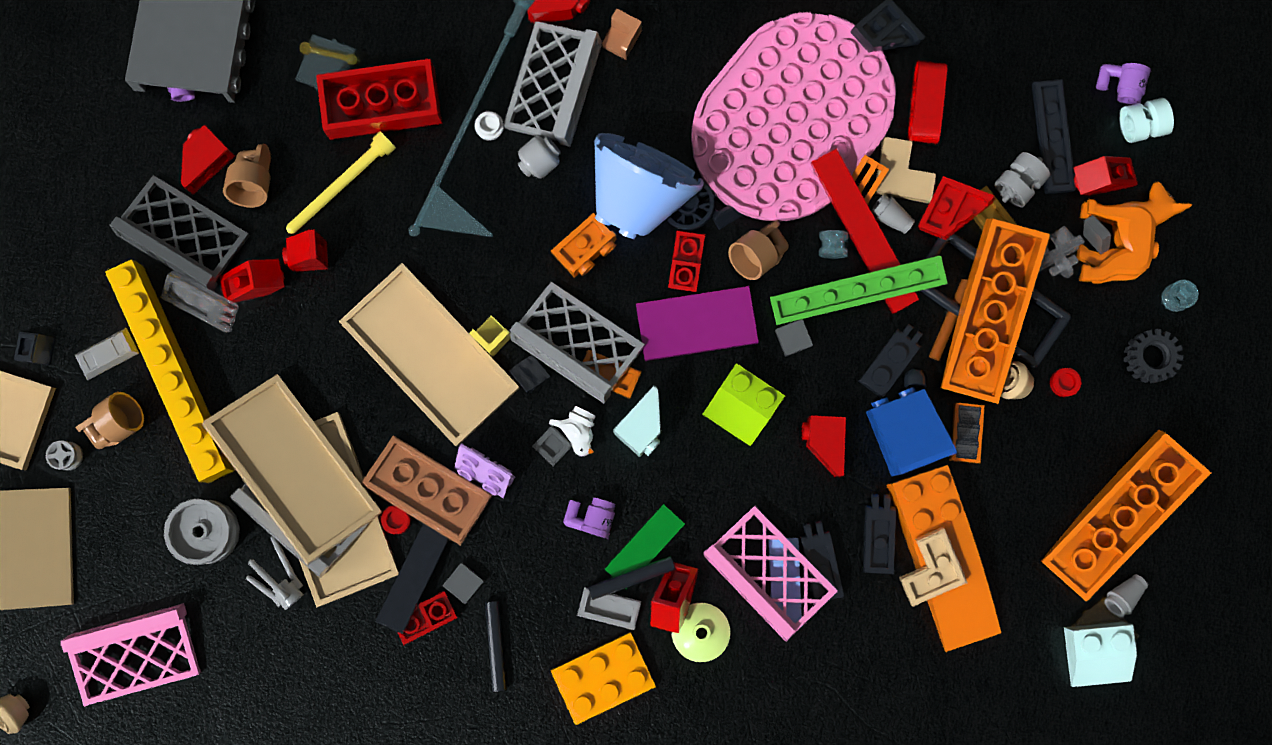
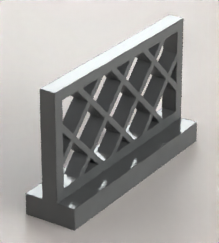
M154 175L121 218L116 216L110 224V227L117 236L209 293H212L217 287L216 281L249 238L247 232ZM158 186L165 190L167 200L150 202L149 195ZM186 203L189 205L190 214L174 217L172 205ZM168 206L170 218L154 221L152 209ZM137 211H148L149 222L136 224L130 220ZM208 217L213 220L214 229L198 232L196 219ZM192 220L194 233L178 236L175 223ZM171 224L173 237L160 239L156 236L155 227ZM233 232L239 236L233 245L221 246L219 234ZM215 235L218 248L201 251L199 238ZM195 239L197 252L184 254L180 251L179 242ZM219 253L220 263L214 271L204 266L203 256Z

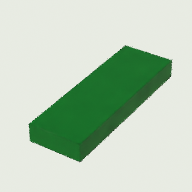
M663 504L605 570L614 577L649 564L685 523Z

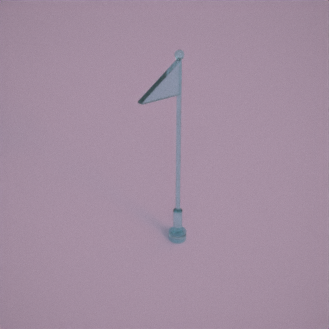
M513 0L517 5L504 30L505 36L414 225L409 227L408 232L411 236H417L420 233V226L492 237V234L439 188V185L510 37H514L526 10L529 9L535 0Z

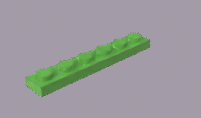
M939 255L771 296L770 300L776 324L779 325L948 283L942 257Z

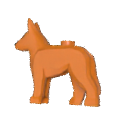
M1159 181L1152 184L1147 202L1131 201L1119 205H1102L1094 199L1087 200V203L1084 202L1081 206L1080 218L1087 219L1094 215L1100 222L1111 224L1117 248L1109 249L1100 254L1099 252L1089 250L1085 245H1078L1077 259L1086 263L1082 265L1079 281L1101 284L1109 281H1128L1138 278L1149 268L1152 259H1155L1158 255L1159 243L1154 241L1156 226L1173 215L1190 208L1192 204L1176 203L1175 199Z

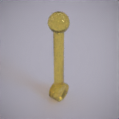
M307 42L300 44V51L305 55L310 53L345 60L350 65H354L357 62V57L354 54L344 55L314 48Z

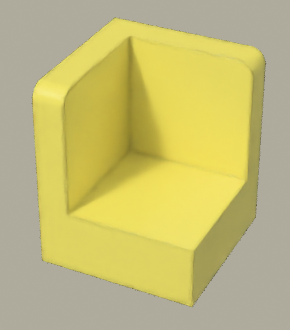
M492 316L476 331L472 329L469 332L492 357L511 339V333Z

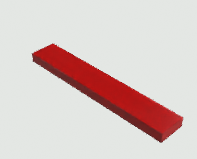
M837 148L812 161L810 164L869 272L900 265ZM915 292L885 299L892 313H896L919 300Z

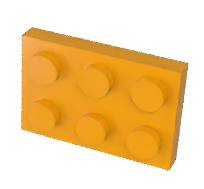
M631 632L551 670L575 725L656 687Z

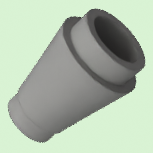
M885 194L878 199L871 210L877 221L904 234L909 231L915 222L892 196L887 197Z
M1133 575L1107 593L1105 605L1118 617L1131 614L1139 599L1148 588L1147 582L1141 576Z

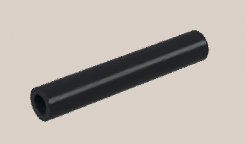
M671 556L590 585L588 590L592 600L676 569Z
M500 601L485 602L492 691L507 690Z

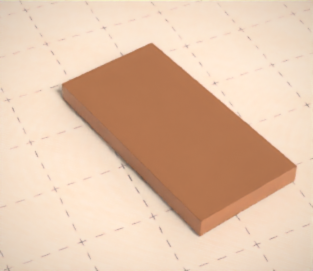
M394 435L361 483L369 491L460 546L492 498V494Z

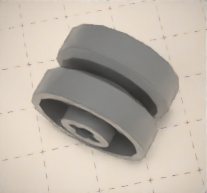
M192 499L179 504L171 511L165 522L164 539L168 550L175 558L187 564H212L224 560L233 552L239 541L240 526L237 516L229 506L219 501ZM201 528L204 529V534L200 533Z

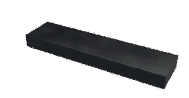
M1063 80L1034 82L1032 90L1040 157L1050 172V177L1044 183L1045 194L1073 192L1076 190V186L1074 183Z
M423 523L375 622L400 634H404L449 538Z

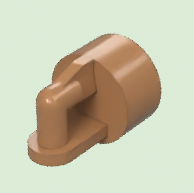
M266 144L257 145L255 150L239 152L235 162L228 167L223 194L230 202L242 207H258L266 202L271 180L268 172L271 154Z
M778 220L771 222L760 231L752 230L747 232L729 247L730 261L735 270L744 278L749 280L759 279L777 265L783 254L788 250V242L778 229L780 225Z
M115 392L98 403L92 410V416L75 428L78 432L83 430L95 448L103 449L106 446L117 445L141 429L144 424V414L140 405L133 397L123 392Z

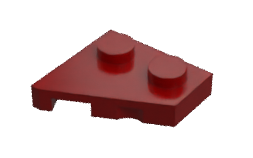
M943 176L918 225L919 230L946 240L993 204L995 197L992 194Z

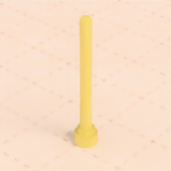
M381 131L372 138L371 148L286 226L287 232L290 234L296 233L379 155L381 157L385 154L388 156L396 147Z

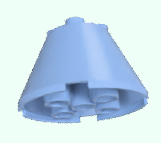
M600 133L595 139L597 212L595 219L605 225L612 224L620 228L619 232L631 239H635L637 234L645 236L702 189L704 184L702 178H699L697 182L693 178L695 172L671 156L638 142L636 147L623 143L625 138L619 135Z

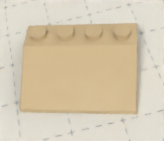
M71 488L0 491V610L73 605Z

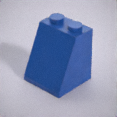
M915 387L898 393L899 399L889 402L888 397L871 403L873 409L866 412L891 476L906 473L957 453L925 389L916 392Z

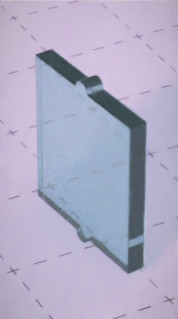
M312 34L296 81L313 86L318 91L316 75L350 70L357 50L338 43L336 39L331 41Z

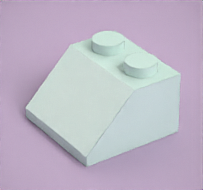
M654 386L614 429V434L639 457L643 453L649 456L660 444V441L657 439L660 435L658 390Z
M1125 622L1064 627L1072 687L1132 681L1137 656L1133 625Z

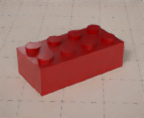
M430 59L316 75L323 131L329 139L442 124L435 69Z

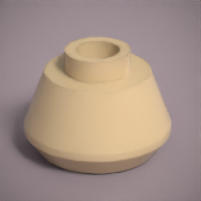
M1019 361L1011 362L1002 390V398L1022 399L1032 391L1034 378L1023 363Z
M9 694L0 697V728L6 733H18L29 716L27 712L29 705L22 696L16 695L14 697Z

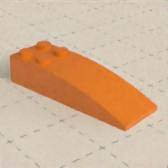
M993 218L986 219L957 318L941 388L996 404L999 403L1050 234Z
M1158 429L1095 496L1041 562L1087 602L1211 472L1167 433Z
M941 466L888 484L887 488L893 505L896 507V513L916 570L926 566V563L915 539L943 527L967 580L966 584L927 600L945 652L1000 634L1001 630L986 575L949 466Z

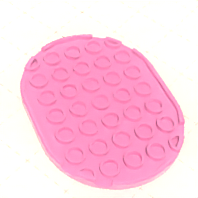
M811 12L794 13L776 21L772 20L760 27L743 43L703 93L695 111L692 124L691 141L693 156L704 182L710 187L714 195L727 206H732L741 214L767 221H788L811 215L827 206L831 201L810 163L837 148L852 176L863 156L867 155L870 157L889 129L894 115L895 81L883 51L868 52L850 33L851 29L855 26L853 23L834 15L826 16L812 14Z

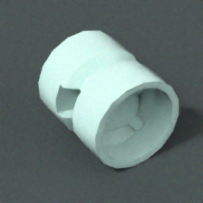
M1165 98L1147 101L1144 106L1140 103L1124 106L1120 111V126L1124 138L1127 142L1133 143L1146 140L1149 135L1155 138L1170 134L1174 128V117L1169 102Z

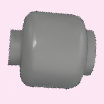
M535 136L519 149L518 155L521 161L518 163V166L528 177L534 175L537 178H543L559 165V155L561 152L549 137Z

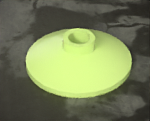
M691 604L679 634L672 632L674 645L689 660L695 662L711 661L720 656L729 643V622L723 612L711 604ZM700 627L707 630V635L703 639L696 636V631Z

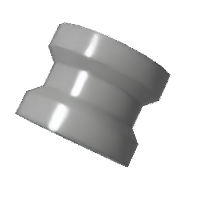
M56 441L48 447L46 460L52 468L71 471L81 464L83 452L76 443Z

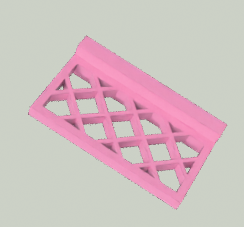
M755 506L704 552V557L785 641L793 636L837 592L825 577ZM754 515L763 524V535H745V524ZM742 527V535H734ZM766 528H767L774 536H772V535H766ZM729 539H742V556L729 555L722 546ZM745 539L763 540V556H745ZM766 540H779L783 544V557L766 556ZM787 549L794 557H787ZM734 560H742V568ZM745 560H762V577H750L745 572ZM766 560L783 561V577H766ZM787 561H799L804 566V578H787ZM808 571H809L815 578H808ZM755 581H762V589ZM766 581L783 582V599L770 598L765 593ZM787 582H804V599H786ZM808 582H819L828 592L820 600L808 599ZM775 602L783 603V611ZM786 603H804V616L796 624L786 615ZM808 603H816V604L808 611Z
M184 603L73 633L60 641L63 653L68 652L84 706L189 678L201 673L185 620L187 612ZM176 626L179 627L182 637L177 646L162 638L167 629ZM161 631L159 636L154 634V632ZM145 635L155 641L149 653L134 646L139 636ZM132 639L130 643L126 642L125 640ZM117 643L126 648L120 661L105 654L110 644ZM159 643L174 651L167 664L152 656ZM103 647L102 651H99L96 648ZM88 651L98 658L92 668L89 669L81 664L78 653ZM130 651L145 659L139 671L123 664ZM177 653L188 659L190 670L181 672L171 666ZM102 659L116 666L110 679L95 672ZM149 661L164 669L159 678L151 679L142 674ZM120 669L135 677L130 686L123 687L113 682ZM167 671L172 673V675L165 676ZM91 677L106 685L101 694L90 696L87 684ZM138 679L143 681L142 683L136 684ZM110 687L113 688V689H115V690H113V691H109V692H108V690H109Z

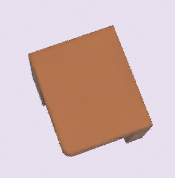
M616 9L611 18L612 26L602 43V47L626 60L642 31V21Z

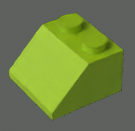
M736 363L702 415L751 446L785 395Z

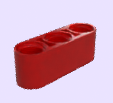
M919 60L916 63L908 141L937 144L939 141L947 77V64Z

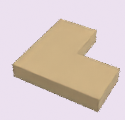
M889 137L883 138L879 163L889 168V171L874 194H885L890 197L930 203L933 196L936 174L908 169L912 141ZM878 169V172H877V177L879 176V174H880V172H881L879 169Z
M943 527L915 539L926 566L899 577L912 606L967 583Z

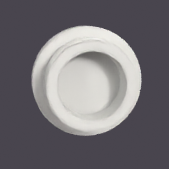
M491 111L480 114L475 122L477 134L485 140L498 138L504 128L501 117Z

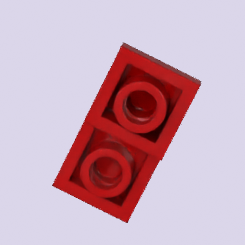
M677 230L668 288L692 292L697 291L705 234Z
M445 591L417 605L404 634L398 633L403 645L457 618Z

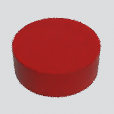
M1061 368L1052 374L1050 387L1056 395L1069 397L1079 391L1081 377L1072 368Z
M394 505L390 506L382 513V527L390 534H402L411 525V515Z

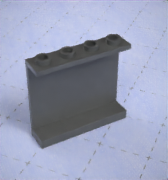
M140 0L125 81L134 91L145 92L146 85L220 93L229 102H234L236 93H239L241 89L239 73L240 67L244 66L246 60L244 44L245 40H248L250 37V24L248 21L250 13L254 12L255 0Z

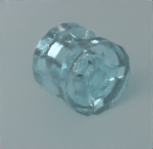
M839 230L820 232L819 239L822 241V247L819 249L820 257L845 258L848 256V250L845 248V242L848 240L847 232Z
M1179 280L1163 290L1162 302L1170 311H1182L1196 303L1199 295L1198 290L1192 282Z

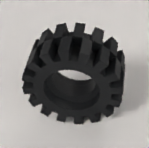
M1162 329L1148 330L1136 335L1135 338L1128 342L1130 346L1125 348L1124 353H1128V355L1124 357V362H1129L1130 366L1126 368L1128 372H1134L1132 376L1135 379L1141 378V382L1156 383L1173 377L1176 374L1175 371L1181 368L1182 365L1178 363L1183 360V355H1179V351L1183 350L1182 346H1176L1175 343L1179 340L1176 337L1170 338L1171 333L1168 331L1162 333ZM1150 345L1158 347L1163 353V361L1158 367H1151L1144 360V350Z

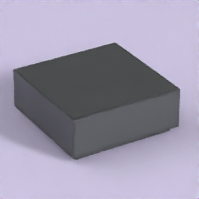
M1092 215L1085 219L1083 236L1100 254L1108 251L1111 233L1096 216Z
M803 319L775 329L785 357L813 346Z
M551 426L532 447L554 467L572 448V444L558 430Z
M460 563L443 584V587L466 604L483 584L484 580L465 564Z

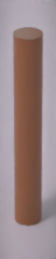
M961 279L953 298L960 305L968 282L965 279ZM947 312L929 355L930 358L940 361L958 318L952 312Z

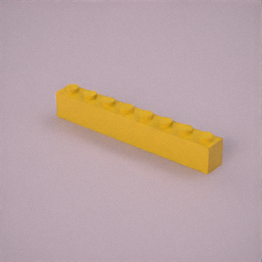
M131 259L105 271L198 481L210 483L235 471L233 465L203 426V421L211 417L144 266Z

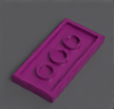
M749 286L636 304L641 341L645 344L643 348L645 361L758 344Z

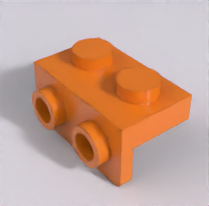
M594 213L551 250V253L574 278L579 273L583 276L589 272L595 265L593 261L600 254L604 257L616 246L614 243L617 240L616 234L597 221Z

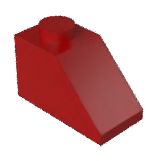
M535 0L527 10L528 17L533 24L536 21L542 23L573 19L578 12L581 14L586 10L590 0Z
M205 125L193 130L188 135L187 141L183 144L181 184L192 194L196 193L235 157Z
M1103 156L1073 167L1075 172L1074 183L1080 191V195H1097L1138 185L1131 158Z
M307 230L286 238L287 247H283L282 250L284 264H288L291 270L300 272L328 269L327 241L318 232Z
M279 259L248 260L220 276L225 304L270 295L285 287L283 282L284 274L280 268Z
M809 416L807 422L802 424V440H807L806 447L834 477L844 476L846 417Z
M673 562L676 570L664 574L652 599L651 626L679 634L689 611L698 569Z

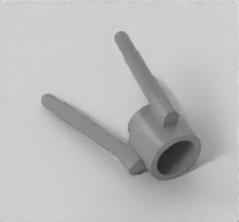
M271 536L274 548L291 582L289 583L285 579L280 584H277L252 559L249 560V565L273 590L271 591L250 575L246 579L271 598L278 607L282 606L287 610L304 595L299 590L303 584L296 577L281 545Z

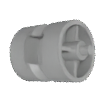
M1022 152L1010 165L1011 170H1006L995 182V187L1003 196L1002 200L1005 203L1009 201L1018 207H1024L1035 194L1034 189H1040L1050 177V172L1042 162L1043 159L1041 157L1036 158L1029 153Z

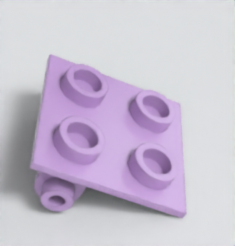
M461 444L454 469L463 478L469 481L473 480L482 485V488L488 493L504 498L508 486L510 487L515 479V476L511 474L512 471L500 464L499 466L496 465V461L491 462L489 457L485 458L484 454L474 448L470 449Z

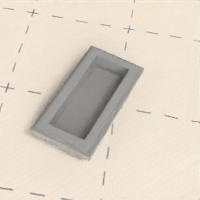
M125 328L75 354V357L86 379L90 380L139 354V351L128 329Z
M584 587L577 616L634 630L641 601L615 594H608L592 600L588 588Z

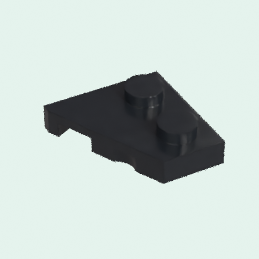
M892 0L882 2L850 31L868 52L918 45L925 38Z

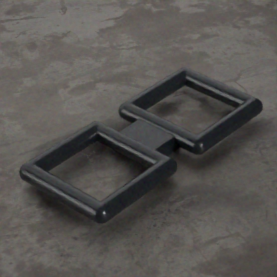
M954 233L946 240L938 238L924 258L927 259L941 255L949 243L974 260L977 248ZM935 287L920 290L958 317L960 304ZM1034 288L1030 300L1055 316L1057 320L1032 355L1016 344L1013 356L1032 369H1036L1041 364L1071 320V314Z

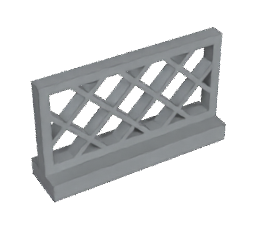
M535 22L503 125L505 129L533 136H541L542 138L547 136L551 140L558 141L560 145L571 147L602 45L597 31L586 29V32ZM541 31L552 33L556 39L543 48L538 43ZM571 38L580 39L578 48L567 54L562 43ZM560 46L565 56L550 64L545 53ZM542 56L548 66L533 74L530 69L531 62ZM569 62L572 67L570 75L559 80L554 69ZM551 72L557 82L542 91L537 79ZM534 82L539 93L525 101L522 96L523 88ZM560 88L564 94L563 99L551 107L546 95ZM543 98L549 109L534 117L529 105ZM526 108L531 119L522 125L513 123L515 114ZM552 114L555 119L553 131L541 130L538 122Z
M550 282L520 322L516 321L509 330L511 341L603 404L610 397L613 388L645 346V344L553 282ZM553 292L562 298L564 307L547 309L546 300ZM580 310L586 314L587 323L570 325L568 312ZM565 313L567 326L550 328L548 315ZM545 316L547 329L533 330L527 324L533 317ZM604 326L609 330L610 339L594 341L592 328ZM588 328L590 342L573 344L571 331ZM568 332L570 345H555L552 342L551 334ZM627 342L635 347L630 355L617 357L616 343ZM611 344L613 358L597 360L595 347ZM591 347L593 361L580 362L576 359V349ZM619 362H624V363L622 364V366L619 368V364H618V363H619ZM615 363L616 373L610 381L599 374V365Z
M245 484L241 489L238 488L231 496L233 502L306 565L257 497L250 491L248 485ZM369 523L350 535L341 545L340 543L336 545L337 550L328 559L322 555L307 567L319 578H322L329 570L328 568Z

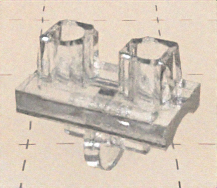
M1064 226L1051 234L1050 238L1057 248L1050 252L1046 246L1039 271L1055 263V266L1049 269L1050 274L1055 276L1061 273L1065 278L1073 275L1072 266L1078 263V259L1075 255L1068 259L1066 256L1078 250V246L1082 245L1084 240L1080 235L1074 238L1072 233Z

